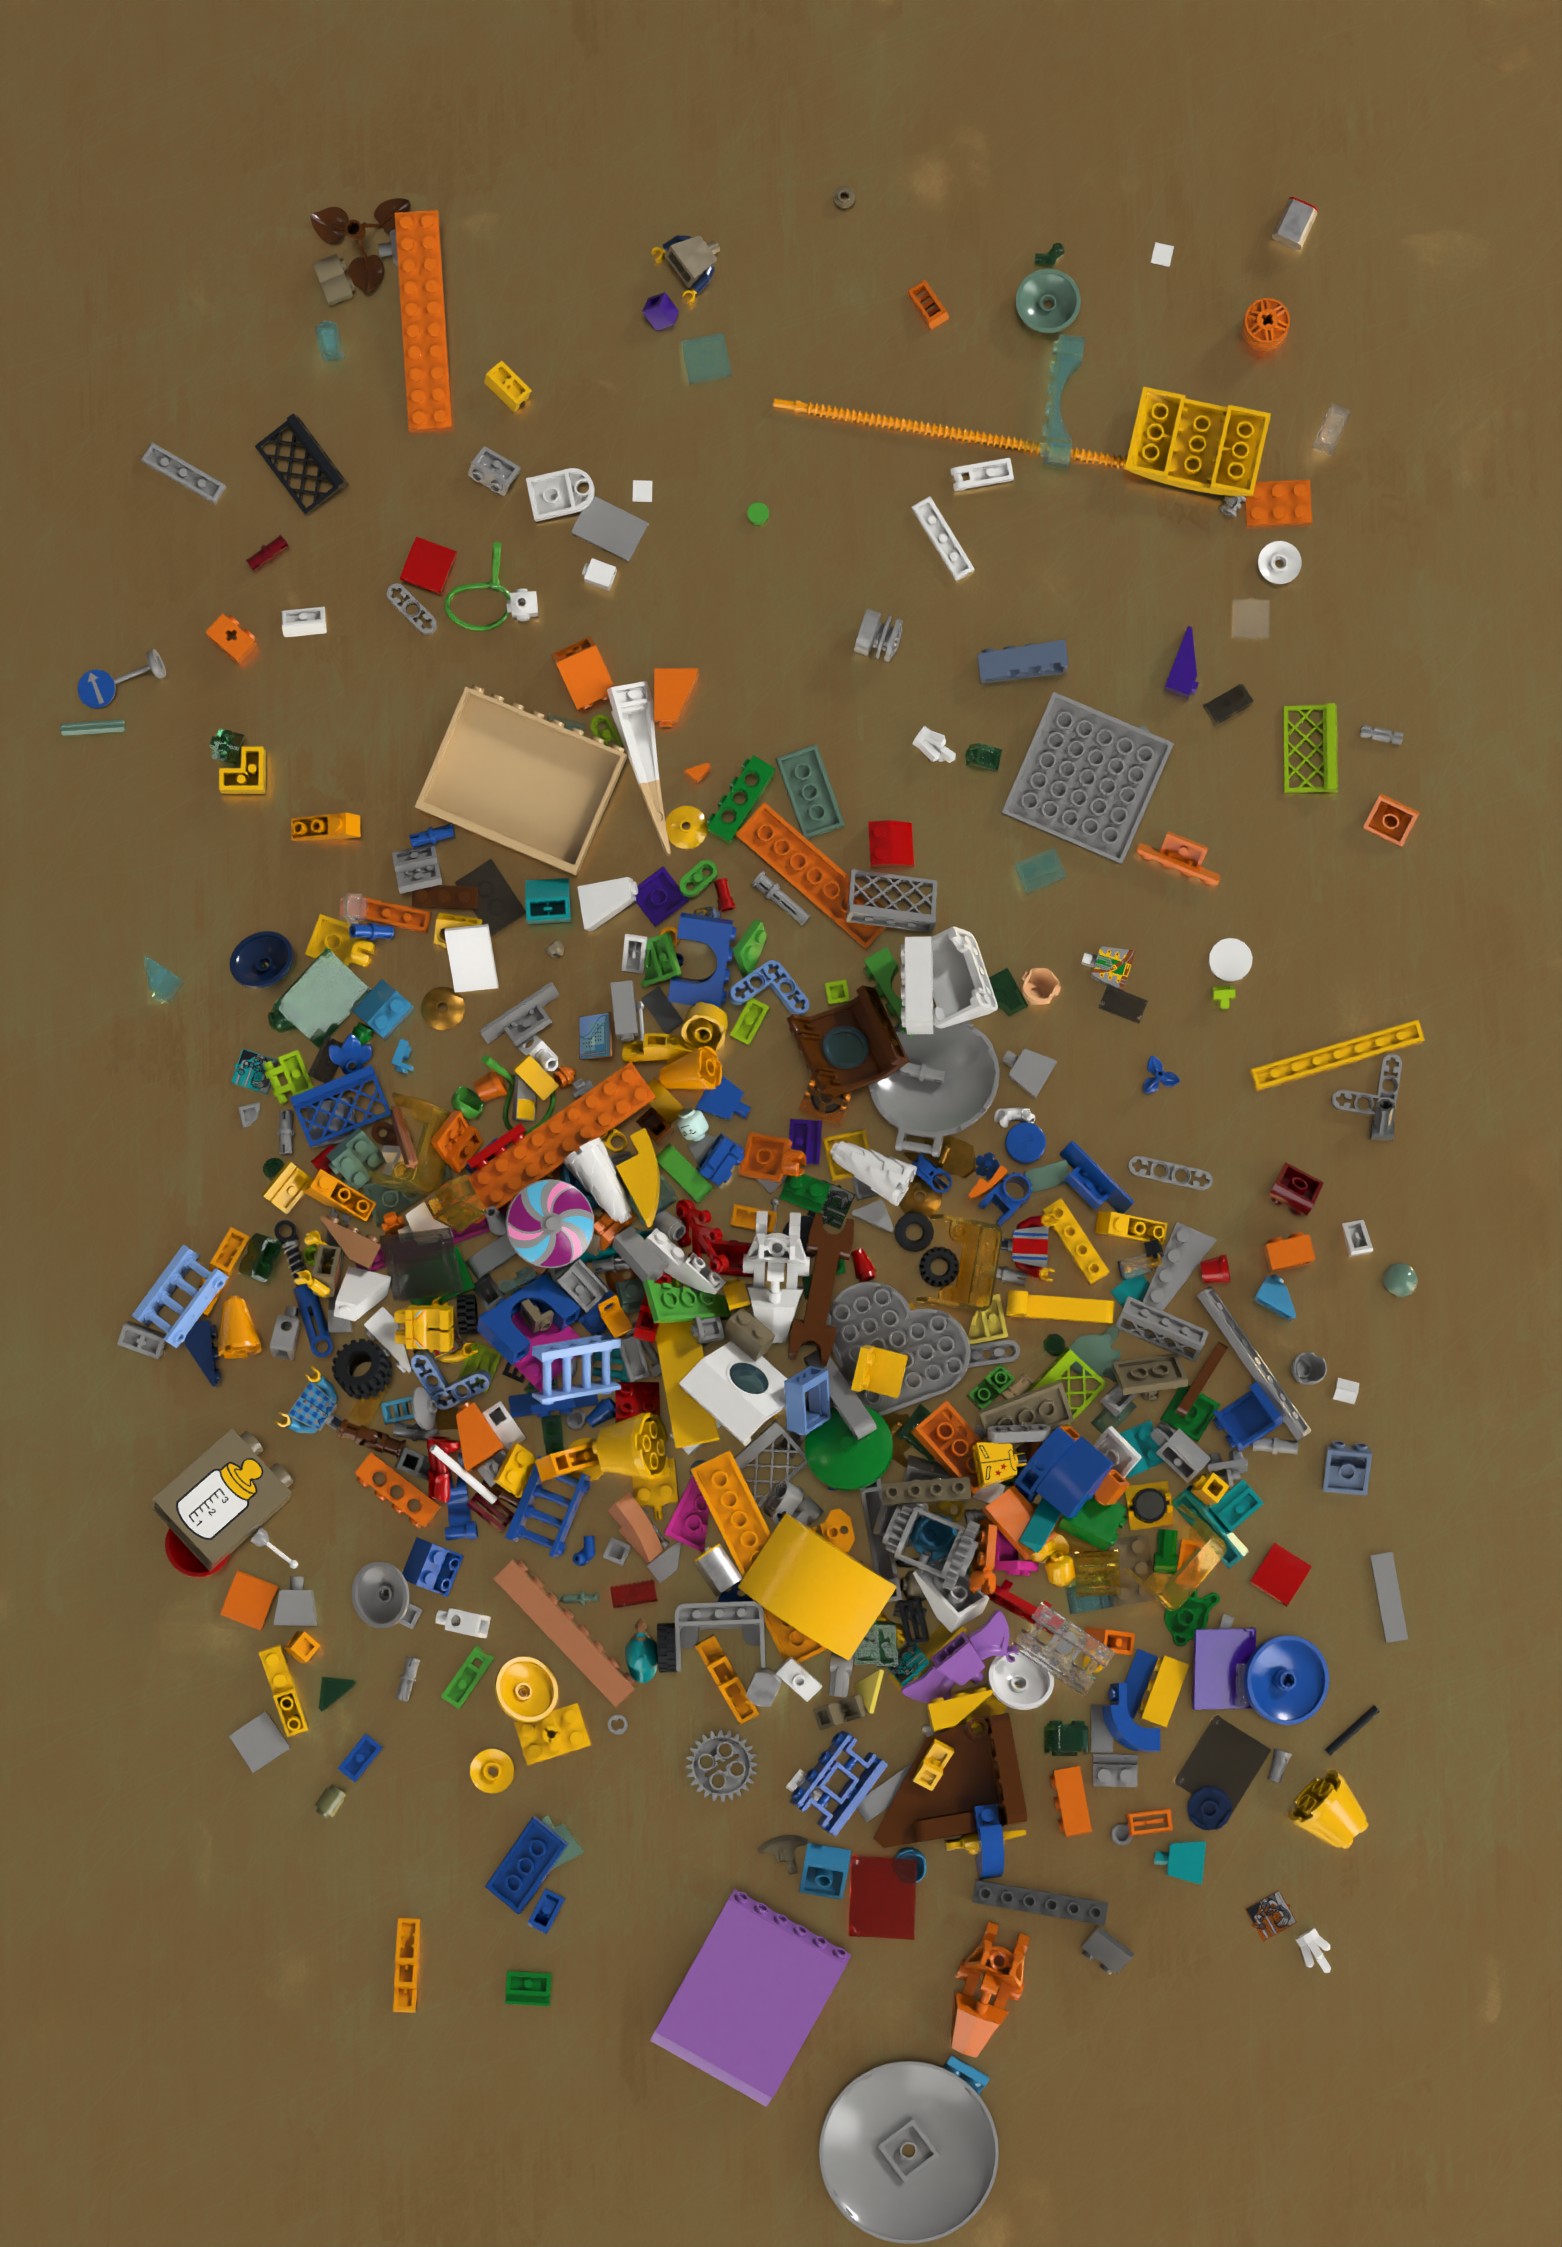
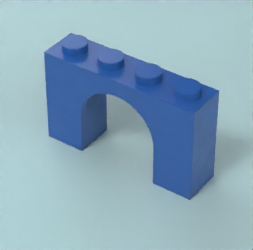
M681 913L677 938L700 941L709 945L716 954L717 968L713 974L704 979H689L677 976L671 978L668 1002L693 1006L698 1002H704L719 1008L721 1003H726L727 991L723 989L724 982L728 983L730 977L727 962H732L733 948H730V941L735 940L737 927H733L734 920Z
M546 1273L539 1277H534L528 1285L522 1289L518 1288L513 1292L512 1296L506 1300L502 1299L492 1310L483 1312L478 1318L477 1331L511 1365H514L529 1354L531 1344L511 1320V1317L520 1311L521 1302L529 1299L533 1305L539 1308L541 1313L552 1310L554 1313L552 1322L561 1331L578 1320L580 1307Z

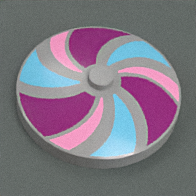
M540 1180L521 1189L512 1199L506 1214V1234L513 1250L526 1262L543 1268L562 1267L578 1259L589 1246L594 1232V1215L587 1198L573 1185L560 1180Z

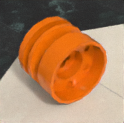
M1263 298L1250 305L1242 323V334L1247 344L1258 351H1270L1280 346L1290 326V316L1287 308L1281 302L1272 298ZM1267 319L1271 321L1270 324H1263V321H1266Z

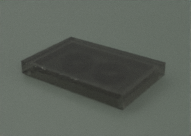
M492 859L455 882L457 886L478 887V909L472 910L478 919H483L482 925H489L490 937L526 915L524 907Z

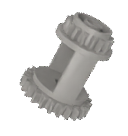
M904 1505L902 1510L896 1508L882 1543L886 1544L885 1550L895 1554L894 1558L945 1579L942 1587L953 1591L959 1577L966 1576L979 1544L975 1539L980 1524L970 1520L967 1527H964L917 1506L912 1509ZM919 1514L959 1531L942 1571L926 1565L929 1559L927 1555L921 1553L918 1561L902 1555Z

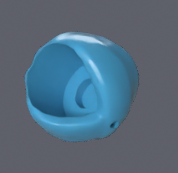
M931 1512V1513H933V1514H935V1515H938V1516H940V1517H943V1518H945V1519H947V1520L952 1521L950 1517L945 1516V1515H943L942 1513H939V1512ZM922 1515L918 1517L910 1539L918 1553L924 1554L925 1551H929L932 1554L931 1560H938L950 1552L957 1536V1530Z

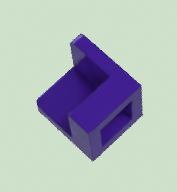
M666 292L648 298L642 310L655 330L673 325L679 313Z

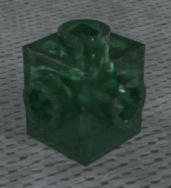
M219 729L216 737L212 736L210 742V749H213L212 758L222 762L237 764L241 757V747L244 745L245 735Z

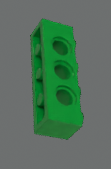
M754 755L751 759L747 758L741 767L743 772L740 777L735 776L729 786L731 788L728 796L723 795L717 805L720 807L716 815L712 813L706 822L708 825L707 831L728 845L735 838V834L742 827L776 772V768ZM748 776H755L757 783L750 786L745 783V779ZM743 794L746 797L745 802L742 804L735 803L733 800L735 795ZM726 812L732 813L734 815L733 821H723V814Z

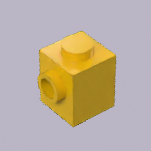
M1212 1472L1198 1475L1193 1481L1194 1486L1190 1492L1205 1505L1217 1504L1229 1486Z

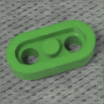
M710 860L699 862L681 878L679 883L680 892L686 897L697 896L715 880L717 876L716 865ZM704 870H708L710 874L708 876H704L702 872ZM692 884L694 889L688 890L686 886Z

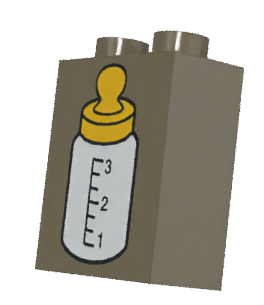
M231 1428L152 1498L150 1507L209 1571L213 1570L289 1502L292 1494L288 1489L293 1483L290 1475L277 1463L268 1468L258 1457L263 1451L261 1444L248 1431L239 1436Z

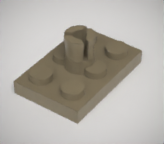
M1177 1353L1113 1362L1112 1369L1123 1395L1141 1393V1397L1146 1400L1148 1392L1150 1401L1158 1398V1390L1177 1389L1188 1386V1378Z

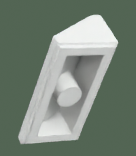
M325 607L281 611L284 637L327 633Z

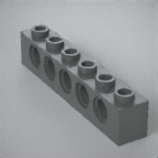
M975 1879L972 1903L1105 1925L1108 1902L978 1879Z

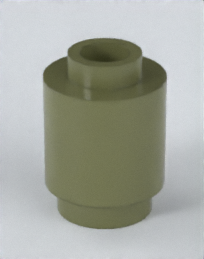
M331 1784L329 1789L326 1788L315 1803V1806L318 1807L316 1812L326 1819L329 1815L333 1818L345 1801L343 1798L346 1794Z

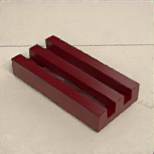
M477 1492L469 1500L467 1506L501 1533L513 1519L514 1513L498 1500L493 1504L488 1501L486 1502V1499ZM475 1501H477L478 1503H480L484 1508H486V1510H487L490 1514H492V1515H494L495 1517H497V1518H498L500 1521H502L503 1523H502V1524L499 1523V1522H498L496 1519H494L490 1514H488V1513H487L485 1510H483L479 1505H477V1504L475 1503Z

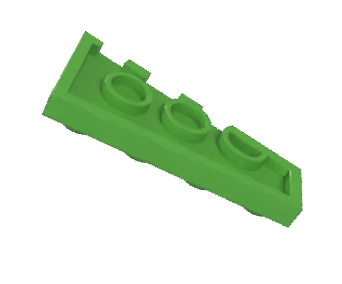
M650 1279L643 1282L654 1323L694 1321L696 1316H700L701 1319L720 1316L721 1320H727L731 1317L726 1296L710 1294L703 1291L695 1292L687 1287L676 1288L672 1287V1284H658Z

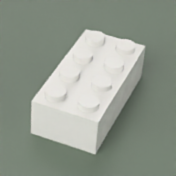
M931 936L905 937V944H901L902 985H905L901 986L902 1006H905L901 1007L902 1027H906L907 1035L933 1034Z

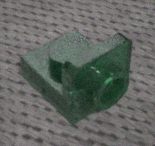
M981 743L970 744L965 754L966 766H977L991 771H998L1002 749Z

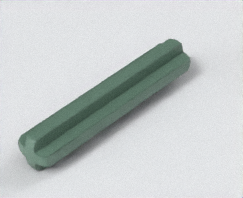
M123 719L62 723L60 731L63 736L125 731V722Z

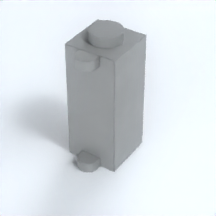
M631 1225L614 1237L613 1249L642 1282L647 1279L654 1280L655 1282L663 1275V1270L669 1264L663 1261L642 1238L636 1226L633 1227Z

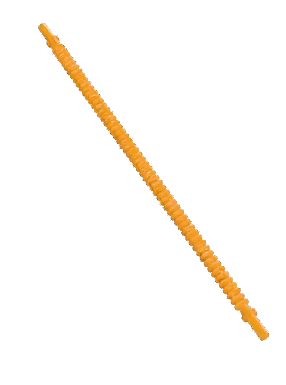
M774 398L773 407L794 410L796 413L807 412V415L813 413L814 416L819 414L820 417L825 415L826 418L831 416L832 419L837 417L838 420L843 418L844 421L849 419L851 423L855 420L857 424L861 421L863 425L869 423L870 426L875 424L876 427L881 425L882 428L887 426L888 429L894 427V430L900 428V431L906 429V432L912 430V433L918 431L919 434L924 432L925 435L930 433L931 436L934 434L937 437L942 435L943 438L948 436L950 440L954 437L956 441L960 438L962 442L966 439L969 443L974 441L975 444L980 442L981 445L986 443L987 446L993 444V447L999 445V448L1005 446V449L1011 447V450L1017 448L1018 451L1023 449L1024 452L1029 450L1030 453L1035 451L1036 454L1041 452L1042 455L1047 453L1048 456H1051V454H1054L1055 457L1060 455L1062 459L1066 456L1068 460L1070 458H1073L1074 461L1079 459L1080 462L1086 460V463L1092 461V464L1098 462V465L1104 463V466L1110 464L1111 467L1117 465V468L1123 466V469H1125L1127 456L1121 458V455L1115 457V454L1109 456V453L1103 455V452H1100V454H1097L1096 451L1091 453L1090 450L1085 452L1083 448L1079 451L1077 447L1072 449L1071 446L1065 448V445L1059 447V444L1053 446V443L1047 445L1046 442L1041 444L1040 441L1034 443V440L1028 442V439L1022 441V438L1016 440V437L1010 439V436H1007V438H1004L1003 435L998 437L997 434L992 436L990 432L986 435L984 431L980 434L978 430L974 433L972 429L966 431V428L960 430V427L954 429L953 426L948 428L947 425L942 427L941 424L935 426V423L929 425V422L923 424V421L917 423V420L911 422L910 419L905 421L904 418L901 420L898 417L893 419L892 416L887 418L885 414L881 417L879 413L875 416L873 412L867 414V411L861 413V410L855 412L854 409L849 411L848 408L843 410L842 407L836 409V406L830 408V405L824 407V404L818 406V403L812 405L811 402L806 404L800 400L795 402Z

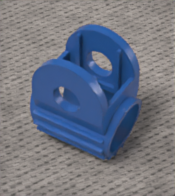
M1013 1172L1011 1175L1008 1174L1003 1178L1001 1183L990 1191L977 1206L980 1209H984L992 1201L1003 1212L996 1221V1226L999 1228L1019 1207L1021 1208L1028 1201L1030 1194L1033 1192L1031 1190L1033 1185L1030 1184V1179H1027L1026 1175H1021L1020 1172L1018 1174ZM1016 1183L1020 1185L1024 1191V1197L1021 1199L1010 1197L1006 1192L1005 1184Z

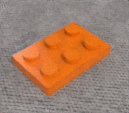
M1310 480L1256 482L1253 496H1245L1246 527L1312 524Z

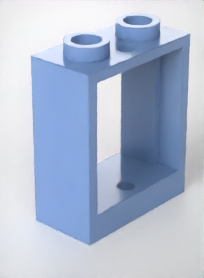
M809 1366L784 1381L787 1430L796 1432L798 1435H807L810 1431L822 1426L823 1423L831 1419L829 1374L827 1369ZM806 1391H808V1394H809V1412H808V1413H806V1404H805V1392H806Z

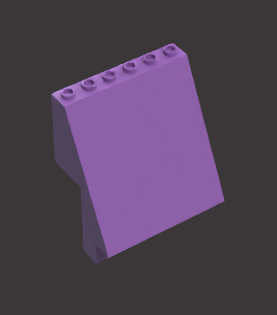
M734 1889L650 2041L767 2107L843 1973L851 1955L843 1948L836 1947L827 1942L825 1938L808 1931L804 1926L797 1925L786 1916L774 1912L765 1904L751 1899L744 1892Z

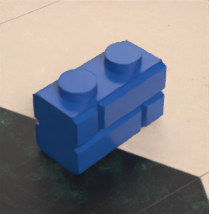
M720 1133L696 1169L700 1174L720 1186L722 1182L726 1183L732 1175L731 1169L735 1164L739 1165L745 1156L743 1154L745 1150L741 1145Z

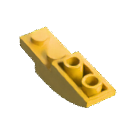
M651 1033L644 1034L643 1041L623 1042L622 1058L623 1063L667 1060L668 1065L692 1051L687 1048L682 1036Z
M278 1644L260 1650L259 1655L287 1737L307 1731L308 1726L281 1645Z

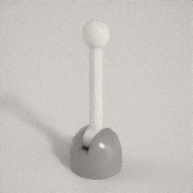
M262 1527L250 1540L256 1546H268L287 1561L291 1568L294 1569L298 1566L296 1560H291L269 1542V1535Z

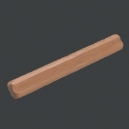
M392 1106L390 1118L405 1166L414 1169L415 1165L418 1164V1160L400 1107Z

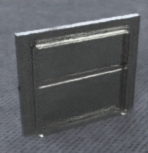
M450 1227L379 1237L388 1276H391L390 1286L394 1300L451 1295L464 1291Z

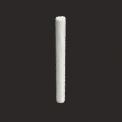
M436 1444L430 1448L432 1454L488 1502L493 1504L497 1500V1497Z

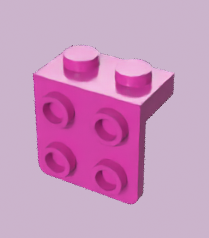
M997 1528L994 1571H1005L1007 1575L1030 1576V1572L1038 1571V1562L1019 1561L1018 1551Z

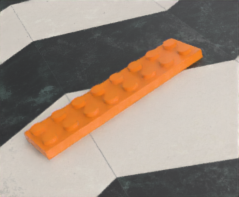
M765 802L735 834L737 838L864 949L867 950L885 930L886 927L846 922L850 876ZM866 890L864 891L870 899L873 898ZM859 894L854 898L853 904L864 905L867 901ZM877 900L874 902L879 908H885Z

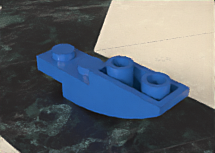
M1057 1427L1050 1434L1015 1480V1487L1030 1504L1037 1496L1036 1489L1048 1472L1075 1442L1060 1427Z

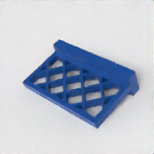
M372 1065L290 1097L310 1148L392 1115ZM373 1080L376 1087L373 1096L361 1092L363 1085ZM350 1090L357 1093L353 1104L341 1100L345 1091ZM377 1092H378V1094H379V1096H380V1099L375 1098ZM340 1094L338 1099L333 1096ZM359 1095L371 1099L367 1111L355 1106ZM329 1098L337 1101L332 1113L320 1108L323 1100ZM373 1101H377L383 1104L386 1112L376 1115L369 1111ZM339 1103L351 1107L346 1119L335 1114ZM305 1107L316 1109L312 1121L303 1118L300 1109ZM353 1109L365 1113L361 1122L355 1123L349 1120ZM319 1111L330 1115L326 1127L314 1122ZM333 1117L345 1121L342 1130L336 1132L329 1129ZM305 1122L310 1124L308 1129L306 1127ZM347 1123L352 1124V1126L346 1128ZM313 1125L324 1129L322 1137L312 1141L309 1134ZM327 1131L332 1133L325 1136Z

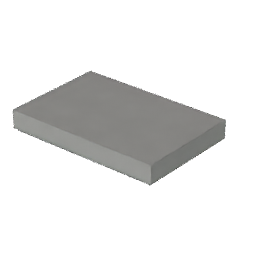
M594 496L591 504L580 513L571 534L630 562L649 523Z

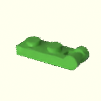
M477 1645L441 1695L443 1699L458 1709L461 1708L494 1660L493 1656L484 1654ZM475 1659L482 1662L480 1668L472 1664Z

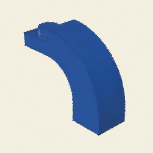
M1127 1683L1110 1684L1108 1690L1110 1705L1102 1706L1105 1724L1111 1735L1121 1745L1133 1751L1147 1753L1161 1751L1160 1729L1143 1728L1131 1719L1127 1709Z
M997 1804L975 1806L974 1814L978 1834V1855L975 1860L978 1879L1001 1877L1004 1871V1841Z

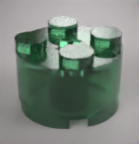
M1049 1721V1724L1044 1727V1755H1048L1050 1751H1052V1756H1077V1752L1083 1751V1755L1089 1754L1088 1726H1085V1721H1071V1724L1062 1725V1721Z

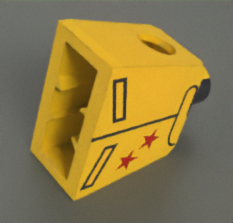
M978 1442L972 1447L979 1488L1012 1479L1017 1475L1016 1467L1027 1465L1025 1453L1014 1454L1012 1444Z

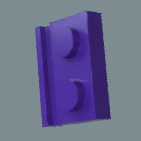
M790 1119L789 1139L792 1141L791 1149L802 1151L806 1155V1164L819 1165L822 1121Z

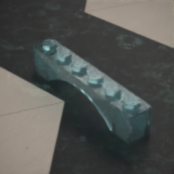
M1059 334L1058 342L1054 341L1052 354L1056 355V362H1051L1050 375H1054L1053 382L1048 384L1047 395H1051V402H1046L1045 415L1049 416L1048 423L1043 424L1042 436H1046V442L1041 443L1040 456H1044L1043 464L1069 467L1072 438L1062 420L1060 397L1066 382L1082 364L1085 337Z

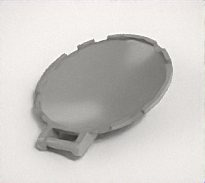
M969 1021L942 1029L933 1024V1034H916L910 1038L907 1033L902 1034L897 1025L894 1027L910 1061L908 1063L921 1066L922 1064H927V1067L946 1071L943 1084L923 1080L922 1082L919 1081V1078L900 1075V1068L888 1078L869 1085L872 1100L878 1111L890 1124L899 1129L895 1144L896 1151H903L904 1149L939 1157L944 1136L957 1133L971 1126L983 1116L993 1102L999 1085L1000 1070L997 1055L986 1035ZM906 1135L933 1138L934 1144L928 1145L905 1141Z

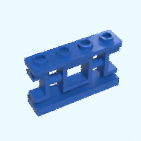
M841 1731L833 1737L831 1746L827 1751L822 1752L818 1758L819 1762L814 1769L812 1768L807 1772L805 1781L793 1791L790 1800L792 1805L803 1812L810 1805L823 1814L817 1824L828 1834L835 1837L888 1766L887 1763L871 1752L867 1754L864 1760L851 1750L858 1740L845 1731ZM842 1750L850 1756L844 1766L835 1760ZM857 1762L865 1768L859 1778L850 1772ZM836 1769L849 1778L838 1795L825 1786ZM815 1786L824 1792L817 1802L809 1797ZM830 1799L839 1804L832 1814L824 1808Z

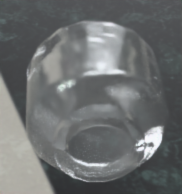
M345 893V897L340 898L339 917L342 920H346V925L359 924V921H364L367 918L368 902L365 898H362V894Z

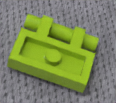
M299 1050L278 1057L279 1067L274 1068L272 1061L263 1064L266 1070L265 1076L270 1080L273 1087L272 1093L274 1097H277L279 1104L287 1102L285 1093L291 1091L292 1096L314 1088ZM283 1073L287 1085L281 1086L277 1075Z

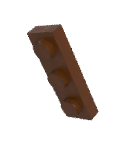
M437 885L412 891V906L478 909V887Z

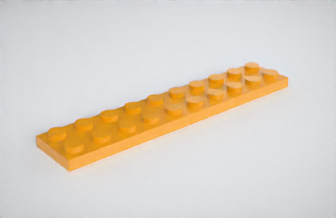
M728 1450L690 1470L744 1578L772 1534L731 1450ZM763 1607L764 1622L784 1662L791 1656L800 1663L827 1650V1648Z

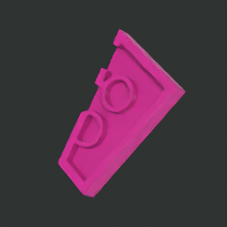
M693 1474L664 1534L703 1552L710 1509Z

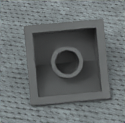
M1098 1925L1094 1927L1081 1944V1947L1084 1949L1082 1954L1091 1961L1094 1958L1102 1963L1100 1967L1110 1975L1112 1972L1118 1974L1135 1955Z

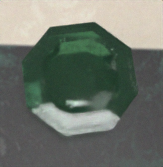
M1050 1334L1044 1340V1350L1051 1356H1059L1066 1349L1065 1340L1058 1334Z

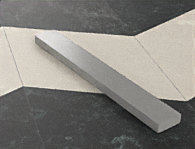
M1209 1286L1197 1294V1297L1253 1378L1280 1413L1296 1440L1298 1441L1310 1433L1311 1429L1213 1287Z

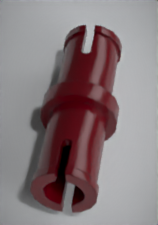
M280 534L279 537L268 545L261 546V550L249 559H246V561L255 571L268 560L272 561L276 554L289 545Z

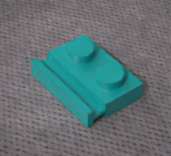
M1242 1479L1222 1496L1217 1504H1213L1210 1510L1231 1532L1264 1503L1248 1486L1245 1480Z

